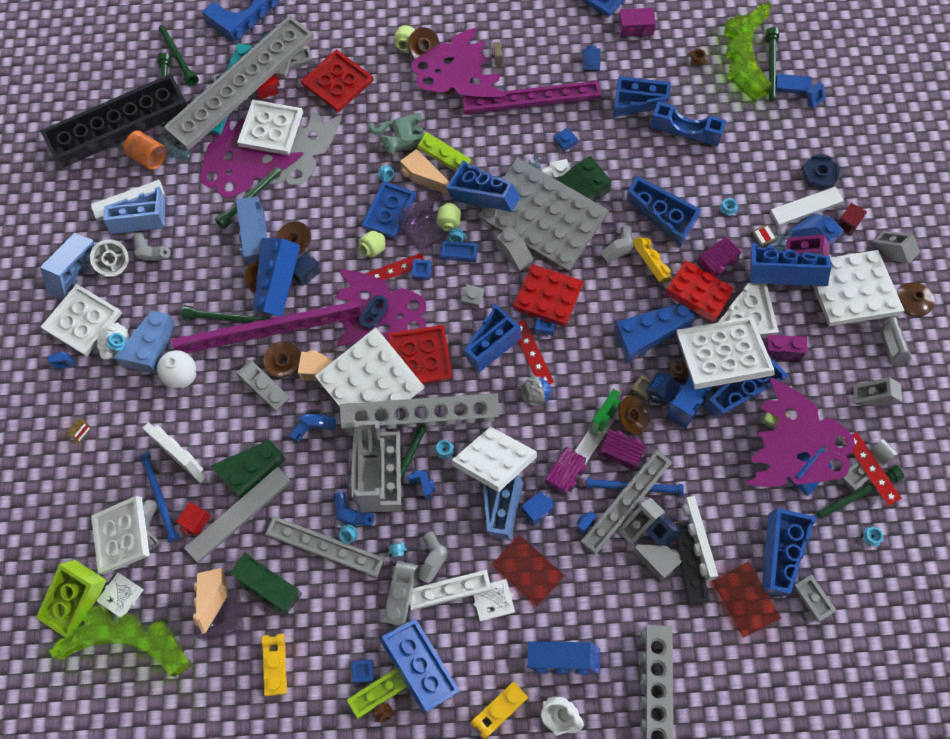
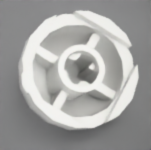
M104 239L97 242L90 253V263L94 270L107 277L121 274L129 261L125 246L113 239Z
M174 350L167 352L160 358L157 364V374L162 383L168 388L180 387L182 389L190 385L196 378L197 367L189 354Z

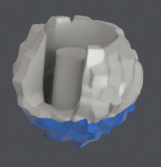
M532 375L521 384L523 401L529 405H542L550 398L552 389L544 378Z

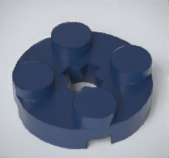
M817 154L812 156L803 167V176L806 184L820 189L833 187L841 173L839 164L837 162L835 164L831 160L832 157L828 155ZM819 169H822V171L826 173L821 174L818 171Z

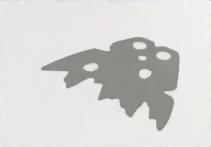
M312 112L308 126L303 128L302 125H299L290 153L303 152V155L296 162L288 166L287 169L281 171L279 178L273 179L269 184H281L285 180L292 185L303 184L316 168V160L313 156L325 153L338 130L342 116L338 115L323 124L321 116ZM311 131L318 132L315 140L308 138ZM265 155L262 158L263 163L270 162L273 156ZM294 170H300L303 175L299 179H294L291 174Z

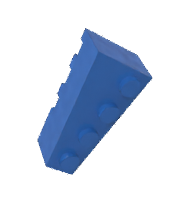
M462 161L446 187L455 202L513 212L521 198L513 183L498 176L494 177L487 171L483 172L478 167L469 165L466 161Z
M636 176L628 189L627 200L681 247L699 219L701 209L639 176Z
M262 238L254 311L270 316L282 317L300 249L299 244L283 238Z
M751 243L749 259L750 283L828 286L831 272L830 256L807 252L801 255L790 249L784 252L775 250L773 246L761 248L758 247V244Z
M679 303L617 321L614 332L626 363H630L634 358L642 356L653 347H657L665 340L676 336V330L690 328L695 318L693 311Z
M770 358L774 367L773 376L723 384L703 406L717 419L773 387L770 382L771 378L781 382L789 375Z
M690 374L686 378L688 380L686 384H682L677 391V397L674 400L672 399L666 407L668 410L666 417L685 429L714 388L712 386L694 389Z
M780 508L768 514L762 594L780 598L791 594L799 571L800 561L804 557V550L807 541L810 539L811 529L817 517Z

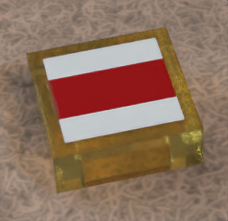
M79 418L68 430L67 434L79 443L92 427Z

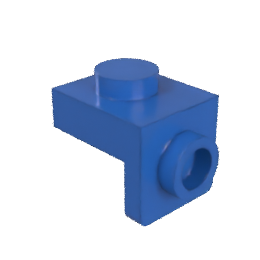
M595 45L583 48V70H600L601 48H596Z
M416 470L407 476L409 485L421 482L425 500L433 499L432 492L436 490L433 480L428 478L427 471Z

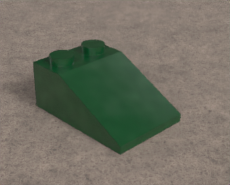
M591 156L575 164L557 180L592 201H596L610 192L611 180Z

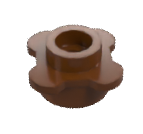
M695 49L689 53L691 65H705L707 63L704 50Z
M671 361L669 363L670 372L668 374L675 380H685L687 378L686 370L688 368L685 362L677 363L676 361Z
M382 703L373 709L374 714L372 717L375 718V722L383 723L390 720L395 711L392 710L393 708L389 703Z

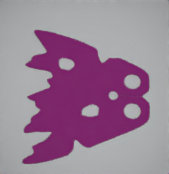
M472 28L453 36L451 39L452 45L441 43L411 63L413 72L419 74L416 81L421 89L445 92L453 87L460 95L475 97L506 96L505 93L491 86V84L500 80L501 74L484 75L481 73L483 69L480 66L491 60V58L480 54L483 51L485 42L482 41L468 45L469 41L476 36L473 33L478 28ZM448 57L454 58L453 62L449 64L444 63L443 59ZM420 62H426L428 68L421 70L417 65ZM440 69L441 72L435 73V70ZM430 77L434 82L431 85H425L423 79ZM471 78H478L481 83L471 84L469 81Z
M227 118L221 135L213 134L218 141L211 142L208 145L200 174V181L209 188L217 187L219 194L230 198L250 189L254 183V177L264 179L276 167H280L281 171L296 162L303 155V152H291L289 155L239 147L237 141L245 120L241 118L231 131L229 126L231 118ZM231 151L233 157L231 160L226 161L224 156L227 152ZM265 155L273 156L270 162L263 163L262 158ZM231 170L232 173L230 175H227L226 171ZM216 172L218 178L215 181H208V173ZM227 182H233L235 188L228 192L224 190V185Z
M341 269L339 271L350 287L339 290V294L335 298L359 301L361 312H363L370 300L375 296L381 295L388 300L389 309L376 327L378 329L380 325L385 323L390 326L389 331L380 332L388 343V333L408 330L407 326L412 321L417 322L419 328L426 327V321L421 317L426 311V301L419 294L405 288L390 292L388 283L382 279L352 270ZM360 291H368L371 293L369 299H361ZM412 300H416L420 305L416 311H411L408 308V303ZM379 304L376 308L381 309L383 305ZM401 313L403 315V318L398 319L396 317L397 314ZM359 318L340 321L348 330L342 334V338L337 342V346L354 345L372 330L364 329L360 324ZM368 319L366 323H372L373 320Z
M771 378L770 382L778 400H766L759 407L778 417L779 422L774 423L776 430L757 433L763 439L762 442L765 447L758 450L757 455L751 457L752 462H761L771 465V467L766 471L756 472V478L748 480L747 484L761 487L782 486L786 483L788 476L797 485L845 477L850 466V461L846 455L852 453L855 443L852 434L834 419L825 418L819 420L818 407L813 402L788 385ZM787 408L796 411L798 417L794 420L786 416ZM837 436L846 438L847 445L844 448H839L835 445L834 440ZM821 446H825L827 451L820 453L801 479L797 478L795 475L807 463L797 459V455L802 452H808L811 459ZM832 459H838L842 463L840 471L831 470L829 463Z

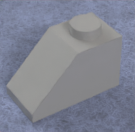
M511 226L496 236V248L519 272L534 261L523 239Z
M883 231L872 241L873 245L895 262L909 264L920 253L913 234Z
M891 377L853 385L854 404L887 406L902 402L901 384Z
M649 498L634 511L617 531L633 545L665 511L652 498Z
M637 545L633 550V553L661 582L682 562L680 555L674 549L670 550L668 546Z

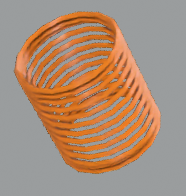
M141 131L131 133L124 143L125 155L150 170L159 167L165 159V146Z

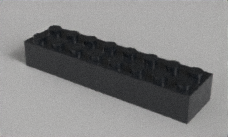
M168 74L42 129L40 132L54 160L62 169L125 141L134 131H141L143 133L163 122L172 120L188 105L172 74Z

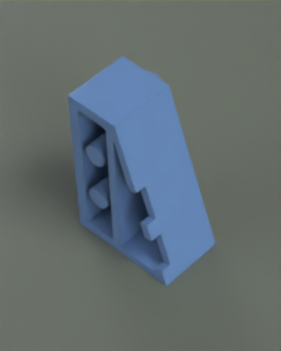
M160 186L154 188L155 191L147 194L139 193V197L131 200L126 198L104 206L103 221L110 234L165 228L166 200Z
M258 196L236 199L238 224L240 227L239 238L242 243L240 253L242 259L245 258L247 265L259 261L262 238H267L265 213Z
M74 233L42 264L40 269L48 294L61 299L68 295L67 292L71 286H75L78 283L76 278L81 271L85 272L90 264V253L94 247L93 240Z
M150 311L126 341V346L123 347V350L115 355L114 359L119 365L157 374L158 361L165 353L175 325L170 315Z
M518 475L500 492L483 484L487 531L491 538L509 541L512 539L523 482Z

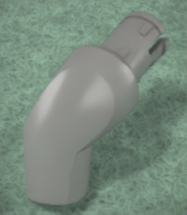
M625 225L624 231L623 227H621V239L612 242L601 252L608 263L618 257L629 254L634 249L631 226Z
M135 233L132 236L136 247L134 254L138 259L160 261L170 256V249L165 246H148L143 233Z
M146 500L143 504L148 548L152 550V548L154 549L159 544V541L149 531L150 521L157 510V504L154 501Z
M433 531L428 532L422 537L429 548L430 554L426 558L418 578L427 583L432 582L447 557V548L439 543Z

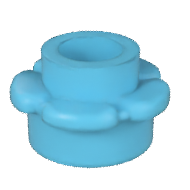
M384 165L378 170V179L381 181L389 182L394 176V171L390 165Z
M732 198L725 199L721 202V212L728 216L734 215L738 210L737 202Z
M454 228L448 232L449 241L463 242V239L466 238V234L460 228Z
M113 333L106 340L108 342L107 346L111 350L121 351L126 346L125 337L120 333Z
M441 440L435 445L434 450L439 458L445 459V457L449 458L452 456L454 446L447 440Z
M342 525L339 531V538L342 542L350 544L358 538V532L352 525Z
M871 527L863 531V540L866 544L876 547L883 541V532L879 528Z
M404 542L388 545L389 552L387 553H392V557L402 556L407 548H405Z

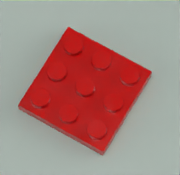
M336 49L301 80V84L339 113L370 85L374 79L371 74Z
M685 261L664 294L714 323L734 288L728 283L717 279L711 273L698 268L695 264Z
M531 264L513 305V310L566 328L584 281Z
M444 325L388 333L389 344L422 384L453 380Z

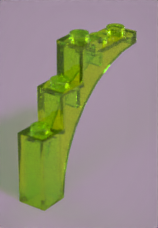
M769 1L759 5L755 11L746 14L744 17L738 14L734 18H730L726 22L724 35L731 40L727 45L728 48L725 54L732 61L727 77L755 103L769 93L772 85L756 62L752 43L754 32L770 15L773 5Z
M101 605L91 608L87 615L82 618L86 624L85 626L76 628L71 636L57 641L54 647L49 650L53 658L62 660L74 652L90 646L108 643L126 644L148 652L161 663L170 676L175 678L194 665L166 622L157 621L150 625L149 630L146 631L138 616L132 613L125 614L116 623L108 609Z

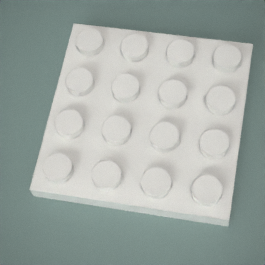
M878 250L831 257V272L828 286H813L828 326L902 315L904 312V308Z
M752 316L676 330L694 389L774 375V367Z
M374 328L315 375L339 406L346 403L411 399L425 388L377 328ZM377 410L375 413L376 420H384L386 417L385 411ZM358 411L355 414V420L365 421V412Z

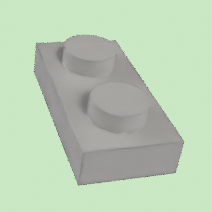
M812 575L793 586L817 623L837 611Z

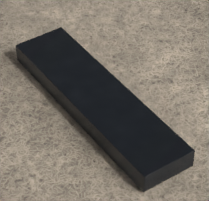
M675 523L682 530L676 537L678 554L682 561L680 565L688 606L709 603L705 576L701 575L699 564H701L700 557L696 556L694 551V544L696 543L694 537L690 536L688 531V524L690 523Z

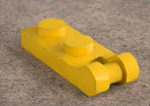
M636 237L633 245L659 282L670 281L673 278L670 274V269L659 259V253L652 249L651 240L649 238Z
M284 633L273 637L263 635L264 696L287 694ZM271 645H277L278 651H271Z
M512 682L470 722V725L473 728L476 727L481 733L480 736L486 739L528 699V696L515 682ZM486 717L492 722L489 727L482 722Z

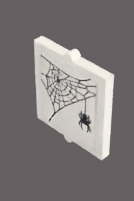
M117 573L110 584L105 586L106 589L97 599V602L120 618H123L131 606L135 605V601L144 589Z
M507 579L490 583L492 590L490 592L474 595V607L477 608L480 622L515 613L512 602L513 594L509 591Z

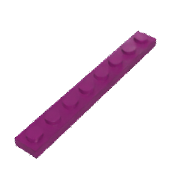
M599 81L502 91L506 94L504 97L462 96L464 114L601 99Z

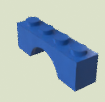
M658 101L650 128L718 146L726 120L710 115L701 120L688 119L679 114L675 106Z

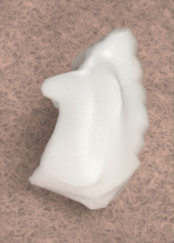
M118 322L107 325L97 338L99 355L104 360L114 358L119 352L111 350L107 346L108 342L106 340L111 334L120 333L125 337V341L130 338L128 329L121 326Z
M555 696L548 698L547 701H543V708L541 709L542 722L555 736L577 733L583 728V720L572 702H569L566 698Z

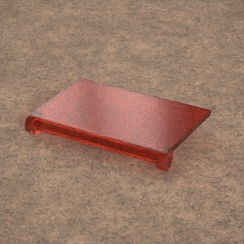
M520 535L491 564L536 606L547 597L565 576Z
M749 561L712 581L743 638L781 619Z

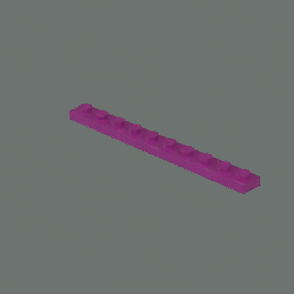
M349 301L345 304L330 305L325 308L311 309L306 312L292 313L287 316L273 317L272 319L262 321L258 320L243 325L238 324L233 327L219 328L209 332H199L190 336H180L171 339L172 347L174 350L190 353L359 318L362 312L359 301Z

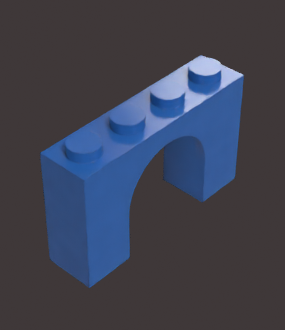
M252 0V5L242 12H229L213 1L202 11V14L208 25L234 43L280 1Z

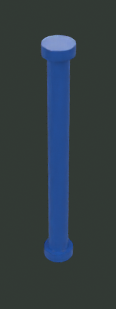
M148 452L139 455V460L145 468L168 534L167 541L168 543L175 542L180 537L175 532L150 461L151 454Z
M587 477L586 489L593 487L623 490L629 482L594 480L591 477ZM654 484L649 492L677 493L678 496H683L684 485Z

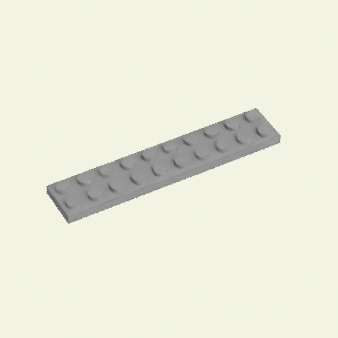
M289 15L164 126L165 130L186 149L190 150L314 39L313 33Z

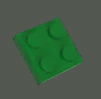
M613 389L592 419L589 433L595 437L599 431L602 433L605 430L609 418L613 417L617 412L620 400H618L620 392Z

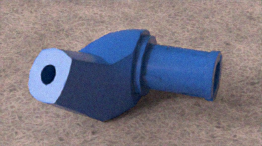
M302 414L298 420L300 422L289 436L299 443L308 429L333 431L335 430L336 419L320 414Z
M337 492L333 495L337 510L335 517L339 522L353 526H371L374 523V514L355 511L349 508L345 492Z

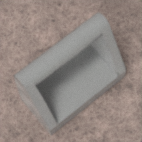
M896 317L889 318L879 331L890 363L909 362L912 357L900 323Z

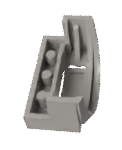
M357 421L354 427L351 494L352 500L360 506V512L401 511L400 431L380 432L379 421ZM365 455H377V456H378V457H373V458H364Z

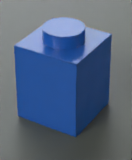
M540 492L524 503L521 511L534 526L553 512L552 505L554 503L548 495L544 496Z

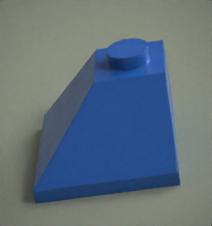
M812 214L788 230L786 234L789 238L824 234L831 246L838 241L844 230L832 217Z

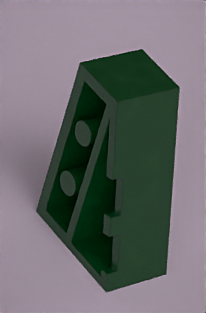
M267 440L215 463L211 467L241 499L274 469L285 462L286 459L281 451L270 440Z
M244 552L230 572L239 581L237 584L245 591H248L250 588L255 592L254 597L263 603L265 600L272 603L270 608L279 614L282 611L288 614L302 595L299 589L267 569L262 563L260 564L252 559L246 552Z

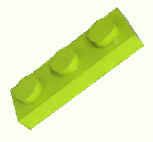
M428 132L424 134L417 146V149L455 172L462 161H466L469 164L472 160Z
M395 668L348 698L347 701L357 719H360L371 712L376 706L385 703L408 687Z

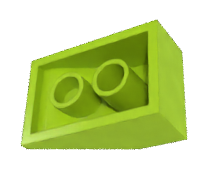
M77 560L59 564L36 618L66 639H69L99 598L106 579Z

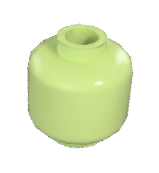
M403 25L396 30L393 41L399 50L409 51L408 41L414 29Z
M446 203L441 206L437 213V225L444 231L458 228L461 218L460 209L452 203Z
M370 231L359 239L358 249L365 257L373 258L385 250V237L381 233Z

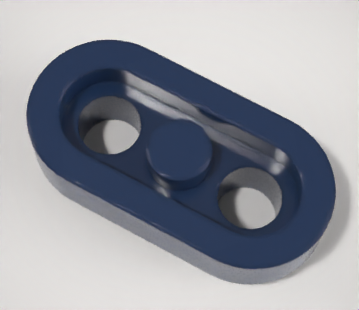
M378 295L373 297L361 313L359 320L364 329L373 330L387 313L389 304L384 296ZM381 304L383 307L378 309L376 308L377 305ZM368 319L373 320L372 323H366Z

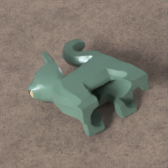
M421 113L386 121L380 128H375L373 123L369 125L370 132L375 135L383 134L388 127L393 128L396 138L381 136L383 140L381 149L388 152L389 155H393L398 150H409L418 146L424 136L422 127L418 126V122H422Z

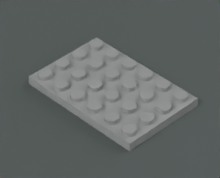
M517 157L503 178L513 183L521 197L513 212L483 207L478 218L501 232L511 226L529 249L570 272L608 215L609 210Z

